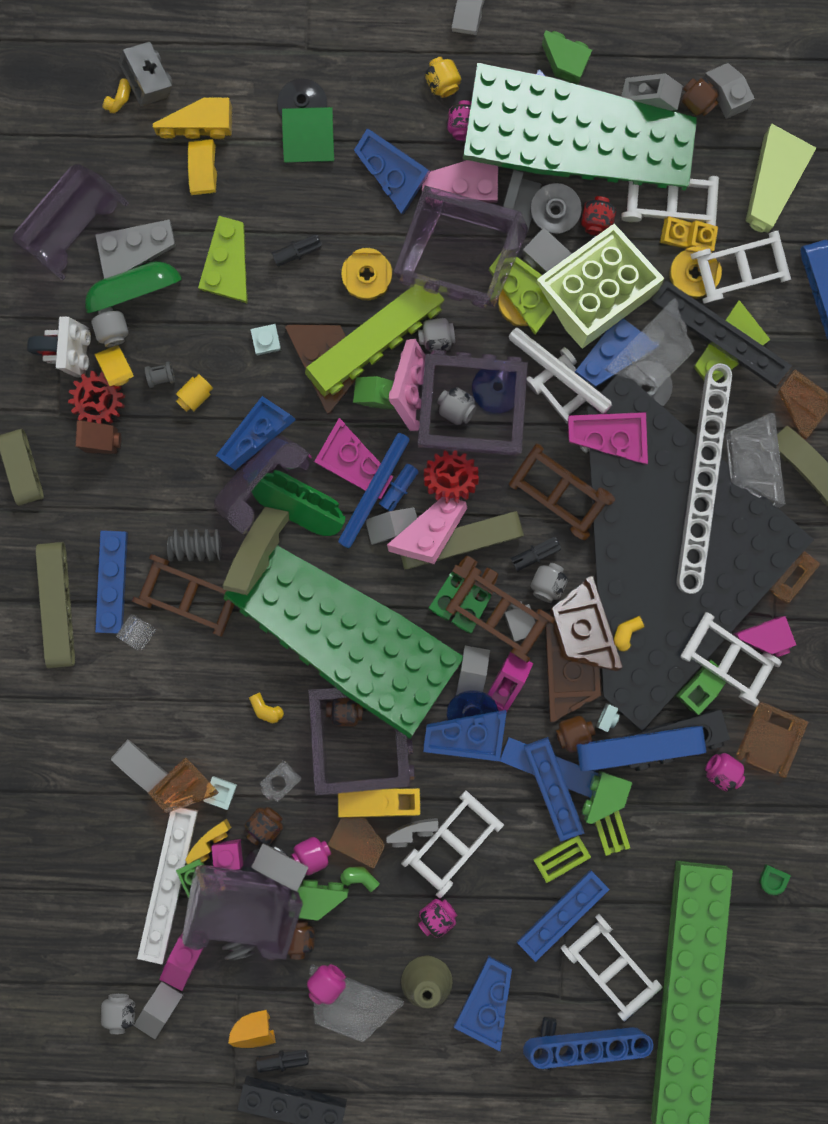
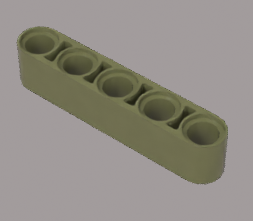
M511 512L455 528L436 561L523 537L524 533L518 512ZM400 555L404 570L429 563Z
M64 542L37 544L36 561L45 664L48 669L71 667L75 665V649L66 547Z

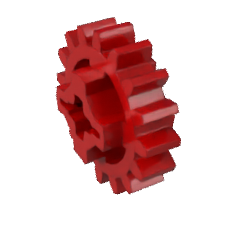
M91 371L89 378L82 374L81 378L83 381L81 383L78 381L73 382L77 387L76 390H69V393L74 398L68 400V403L76 406L71 412L75 415L80 413L79 421L87 419V422L94 423L96 421V423L103 424V421L106 420L110 424L113 423L111 416L119 417L120 414L117 412V409L124 408V405L119 400L125 398V395L118 393L122 386H109L103 372L97 377V374ZM94 383H103L107 387L98 388ZM85 389L84 398L81 399V395ZM95 394H98L100 396V402L98 404L93 402L95 400ZM113 398L112 405L108 408L109 402ZM96 410L100 415H90L86 412Z
M445 450L442 457L435 454L434 462L428 460L427 468H424V486H428V493H436V500L444 497L445 503H449L450 498H454V501L459 503V497L461 496L467 500L469 492L475 493L476 485L479 483L478 467H474V460L470 459L467 461L466 453L462 454L461 457L457 456V450H454L452 455H449Z

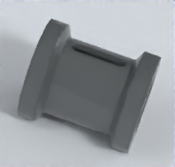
M170 361L161 366L145 367L149 388L167 382L175 384L174 371Z

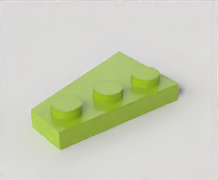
M219 216L198 288L205 292L248 303L245 229L243 222Z
M504 248L490 266L489 271L536 335L554 311L537 284V279L543 275Z
M739 300L726 318V321L761 345L766 344L770 338ZM709 343L695 364L694 369L705 380V375L712 366L725 364L732 370L739 363ZM713 371L712 378L715 382L724 376L721 371Z

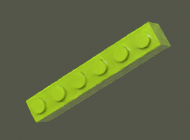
M425 276L307 366L305 374L324 397L329 393L331 395L336 394L344 387L342 384L349 377L354 380L364 371L362 367L369 362L373 365L384 356L382 354L384 350L388 347L391 350L397 347L403 341L401 337L409 332L412 335L423 326L421 323L427 317L430 320L436 317L442 311L440 307L445 299Z

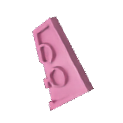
M466 160L431 171L422 184V202L497 203L498 166Z

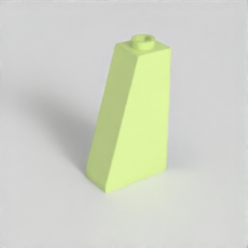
M771 124L763 138L746 222L750 223L751 228L758 232L766 233L774 226L816 150V147L774 124Z

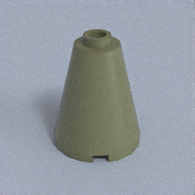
M433 956L417 957L409 962L403 971L401 978L402 991L408 1001L417 1007L433 1008L439 1006L448 998L452 990L453 981L449 968L443 961Z

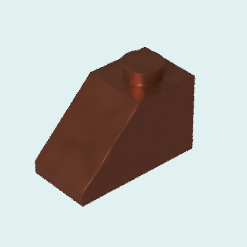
M77 421L76 447L86 453L117 454V448L121 447V433H118V429L112 425Z

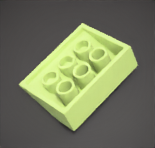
M613 224L538 278L537 284L565 330L583 349L659 291L664 278L620 229Z

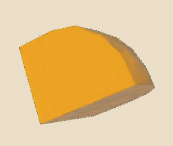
M267 1010L250 1013L239 1019L230 1032L229 1044L239 1048H254L275 1044L274 1030H269L270 1016Z

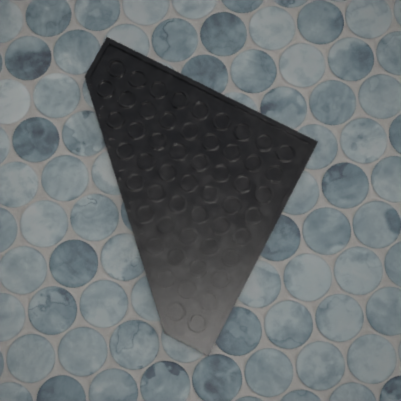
M621 370L601 392L612 404L610 409L604 414L646 413L648 464H642L589 448L591 488L596 491L598 488H603L615 497L614 503L612 505L606 504L593 522L597 591L613 640L617 627L621 623L637 616L641 617L644 628L632 633L629 642L631 646L627 651H619L617 649L622 664L621 670L613 671L602 668L603 696L643 731L701 666L693 659L687 662L680 656L705 612L715 617L713 619L714 623L731 633L814 539L721 458L703 585L696 593H684L679 590L676 580L697 436ZM592 405L587 408V415L603 414ZM704 447L701 455L705 460L709 461L713 459L714 452L709 447ZM701 472L698 475L699 484L702 486L709 485L710 477L707 473ZM697 498L694 502V507L697 511L704 512L707 503L704 499ZM697 523L691 526V534L696 538L701 537L703 534L702 526ZM695 549L689 550L687 553L688 561L693 564L697 563L700 558L698 551ZM689 574L685 576L683 584L687 589H692L696 584V579L693 575ZM708 628L695 653L707 660L725 638Z

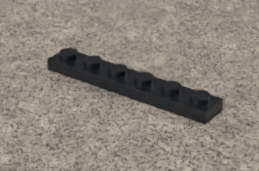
M667 280L651 299V304L775 389L792 368V365Z

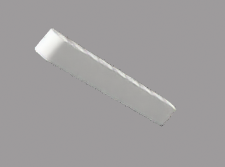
M725 364L712 366L707 371L704 380L676 580L679 590L684 593L698 592L702 588L732 380V372ZM713 371H721L724 374L723 383H717L713 380ZM716 396L720 399L721 406L719 409H714L709 405V397ZM711 421L716 424L717 433L715 435L706 432V422ZM704 447H709L713 450L714 457L712 460L708 461L702 457L701 451ZM701 472L709 475L710 483L708 486L699 484L698 475ZM697 498H702L706 501L707 507L704 512H699L695 509L694 502ZM695 523L700 524L703 528V534L699 538L691 534V526ZM691 549L697 550L700 556L695 564L690 563L687 559V553ZM689 574L693 575L696 579V584L692 589H687L683 584L685 576Z

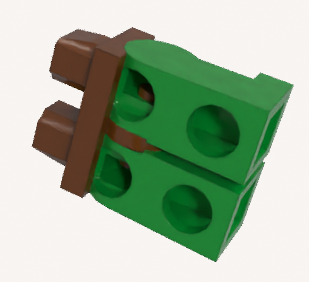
M466 555L459 565H455L428 610L448 621L452 614L445 610L472 567H476L478 562ZM486 568L481 577L495 585L498 573L490 568ZM476 581L460 607L479 619L493 591ZM456 612L451 621L453 625L469 634L472 633L476 626V623L459 612Z

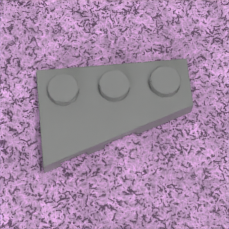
M170 220L95 235L104 279L136 268L176 247Z

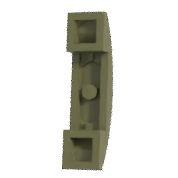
M785 426L768 444L784 461H788L818 492L821 496L820 499L828 507V462L790 427Z

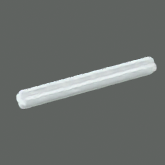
M515 328L510 333L509 339L511 342L603 414L610 409L612 404L609 399L523 331Z

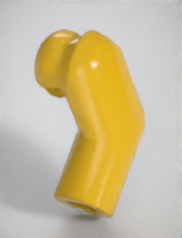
M127 79L120 80L114 99L109 96L105 97L102 105L103 109L109 110L110 113H117L128 101L131 86Z
M640 616L621 623L617 627L614 643L619 651H627L631 646L629 642L632 633L644 628Z
M261 693L249 697L259 719L270 723H277L278 720L283 718L284 712L279 706L273 708L265 705Z

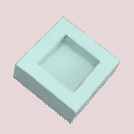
M275 324L251 329L256 355L281 350Z
M605 704L595 727L608 732L609 728L614 729L619 719V715L616 714L618 708Z
M213 776L203 801L228 810L237 784Z

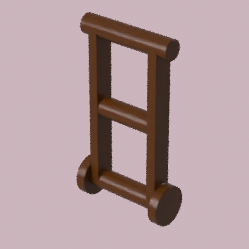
M536 443L508 483L509 486L513 489L519 487L570 523L572 525L570 530L576 537L587 540L590 536L589 527L606 504L612 505L614 503L615 497L603 488H598L597 491L545 455L543 453L544 448ZM537 459L562 476L549 497L523 480ZM570 483L595 500V503L582 521L556 504Z
M151 554L149 559L154 561L139 598L133 596L132 602L150 609L152 604L212 627L214 628L213 634L222 637L235 606L230 600L225 601L217 623L191 614L188 611L199 584L223 594L227 590L169 567L170 561ZM161 569L190 580L179 608L150 597Z
M473 566L445 610L453 615L457 611L513 647L511 653L528 663L530 658L526 655L548 622L553 624L556 619L539 608L534 612L480 577L482 571ZM476 581L502 597L486 623L460 607ZM510 604H513L537 620L521 646L495 630L496 625Z

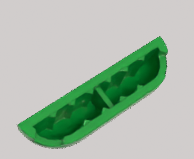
M155 261L102 279L93 284L87 292L85 298L86 312L99 311L156 291L182 280V277L173 266Z
M274 470L273 473L261 474L258 472L252 477L250 483L252 494L262 506L288 511L290 521L318 535L332 536L342 529L345 516H343L338 508L339 503L330 496L277 470Z

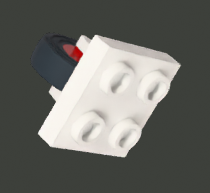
M59 317V329L45 330L44 336L29 337L27 351L31 354L42 356L43 361L56 364V368L74 377H81L82 374L85 375L89 367L87 345L90 344L91 340L89 328L70 317Z

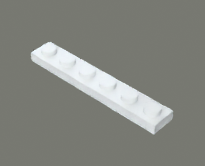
M175 805L171 808L137 959L158 964L164 963L182 885L176 870L186 865L185 859L189 854L198 810Z

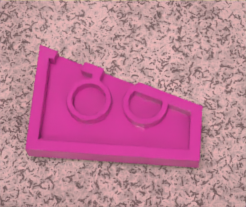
M646 413L568 416L569 443L642 464H648Z
M340 418L314 461L316 464L364 491L368 488L381 464ZM390 475L378 499L381 500L393 479L392 475Z

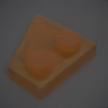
M794 369L778 392L801 437L807 439L828 411V393Z
M184 758L148 792L166 813L210 798L219 793L187 758Z
M342 817L328 846L374 869L385 844L364 817Z

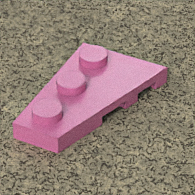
M416 339L406 340L404 349L401 352L398 370L395 372L393 387L389 393L390 403L394 406L410 431H418L420 427V421L416 420V409H421L422 400L419 398L418 386L423 384L426 356Z
M441 497V499L387 544L388 551L435 564L467 510L466 501L459 500V503H456L454 498H450L449 503H445V498Z

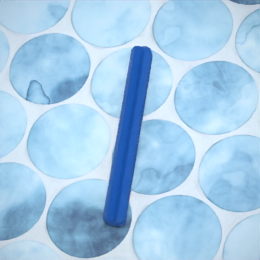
M402 433L396 435L338 540L340 545L346 548L352 546L409 443V438Z

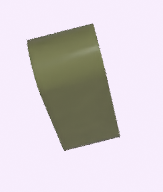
M24 429L0 435V453L16 504L20 506L43 499L42 486Z

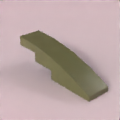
M269 507L263 509L233 560L224 581L223 590L245 595L250 592L269 566V555L278 545L279 533L289 521L288 511Z

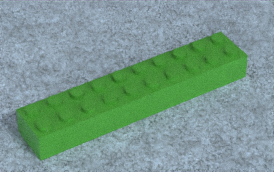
M676 861L651 1113L653 1124H709L733 870L727 866Z

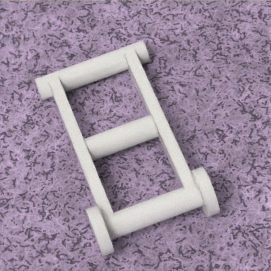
M710 176L709 180L690 179L688 187L708 188L706 215L677 212L678 186H668L667 211L638 209L639 185H633V181H629L627 212L622 213L621 220L639 222L642 217L664 219L670 216L684 221H700L716 226L719 177Z
M779 231L768 233L769 238L723 251L711 253V249H705L690 254L692 260L697 259L705 287L707 297L702 299L703 304L723 299V293L780 278L781 282L791 280ZM771 244L778 273L752 279L745 250ZM735 253L742 282L716 289L708 260Z
M564 347L560 350L562 356L558 360L575 372L576 368L574 365L577 361L571 352ZM545 369L534 379L528 376L525 381L536 395L542 393L567 424L568 416L586 402L580 395H577L564 407H561L543 385L554 376L551 372ZM580 446L584 453L589 452V448Z
M705 612L680 657L687 662L693 659L741 692L739 695L740 699L757 707L760 702L756 699L772 668L774 666L780 667L781 660L766 652H763L761 655L714 623L713 619L715 617ZM708 628L731 642L718 668L695 653ZM740 649L763 664L750 688H747L727 674Z
M466 790L459 797L462 802L438 828V831L430 837L419 851L414 848L401 863L404 867L410 864L438 890L436 893L438 898H441L453 884L450 879L493 830L498 832L504 826L499 819ZM467 805L489 824L469 848L447 829ZM439 836L462 855L442 879L420 860Z
M598 914L596 916L598 922L570 947L564 944L560 948L573 964L577 961L580 962L620 1008L621 1011L617 1014L625 1022L663 987L657 980L654 982L650 981L610 935L613 929ZM602 932L621 956L598 976L579 952ZM629 964L648 987L628 1005L624 1006L606 983Z

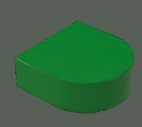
M765 864L759 880L760 886L770 895L781 894L786 889L791 875Z

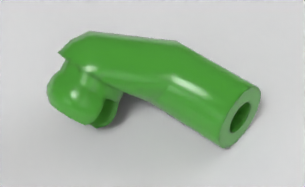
M349 867L340 876L341 882L344 885L362 883L370 892L380 884L364 867Z

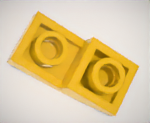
M213 139L188 142V176L191 195L216 192L217 171L214 166L215 143Z
M668 216L664 218L660 243L686 249L698 246L711 249V252H713L718 226L700 221L688 222Z
M118 345L94 354L109 386L123 385L129 381V378L134 377Z
M227 819L209 830L194 845L185 859L187 865L198 859H201L203 862L210 858L208 855L212 851L210 840L217 843L228 836L226 832L231 829V826Z

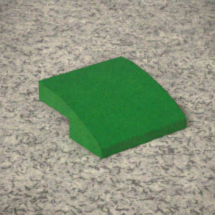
M333 107L282 108L284 162L334 161Z

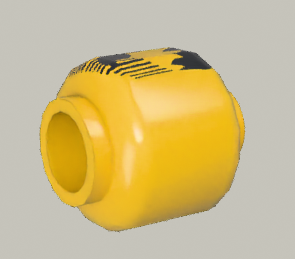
M438 57L429 62L430 67L425 72V78L432 93L440 95L442 98L456 93L459 90L458 86L462 79L453 60H443L442 57Z

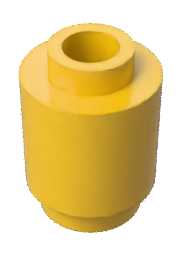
M198 374L195 378L192 377L176 393L179 397L176 402L186 412L189 409L194 412L211 395L209 392L213 387Z

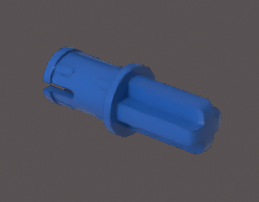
M406 464L394 483L390 482L391 487L379 504L387 510L393 511L403 495H407L408 492L406 490L418 474V470L411 464Z

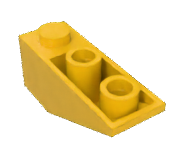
M202 98L153 123V129L156 135H160L161 138L172 139L175 135H185L186 138L197 139L200 136L223 139L225 136H232V105L230 99Z
M420 789L338 791V817L420 815Z

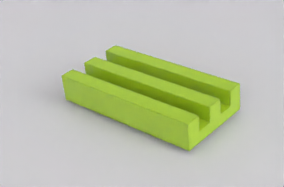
M619 810L613 814L623 844H618L610 815L604 818L613 847H608L601 821L595 822L606 856L614 852H620V850L630 849Z
M576 836L533 860L546 883L590 859L591 856L580 837ZM577 842L578 846L545 865L541 864V862ZM582 851L583 855L547 874L546 871Z

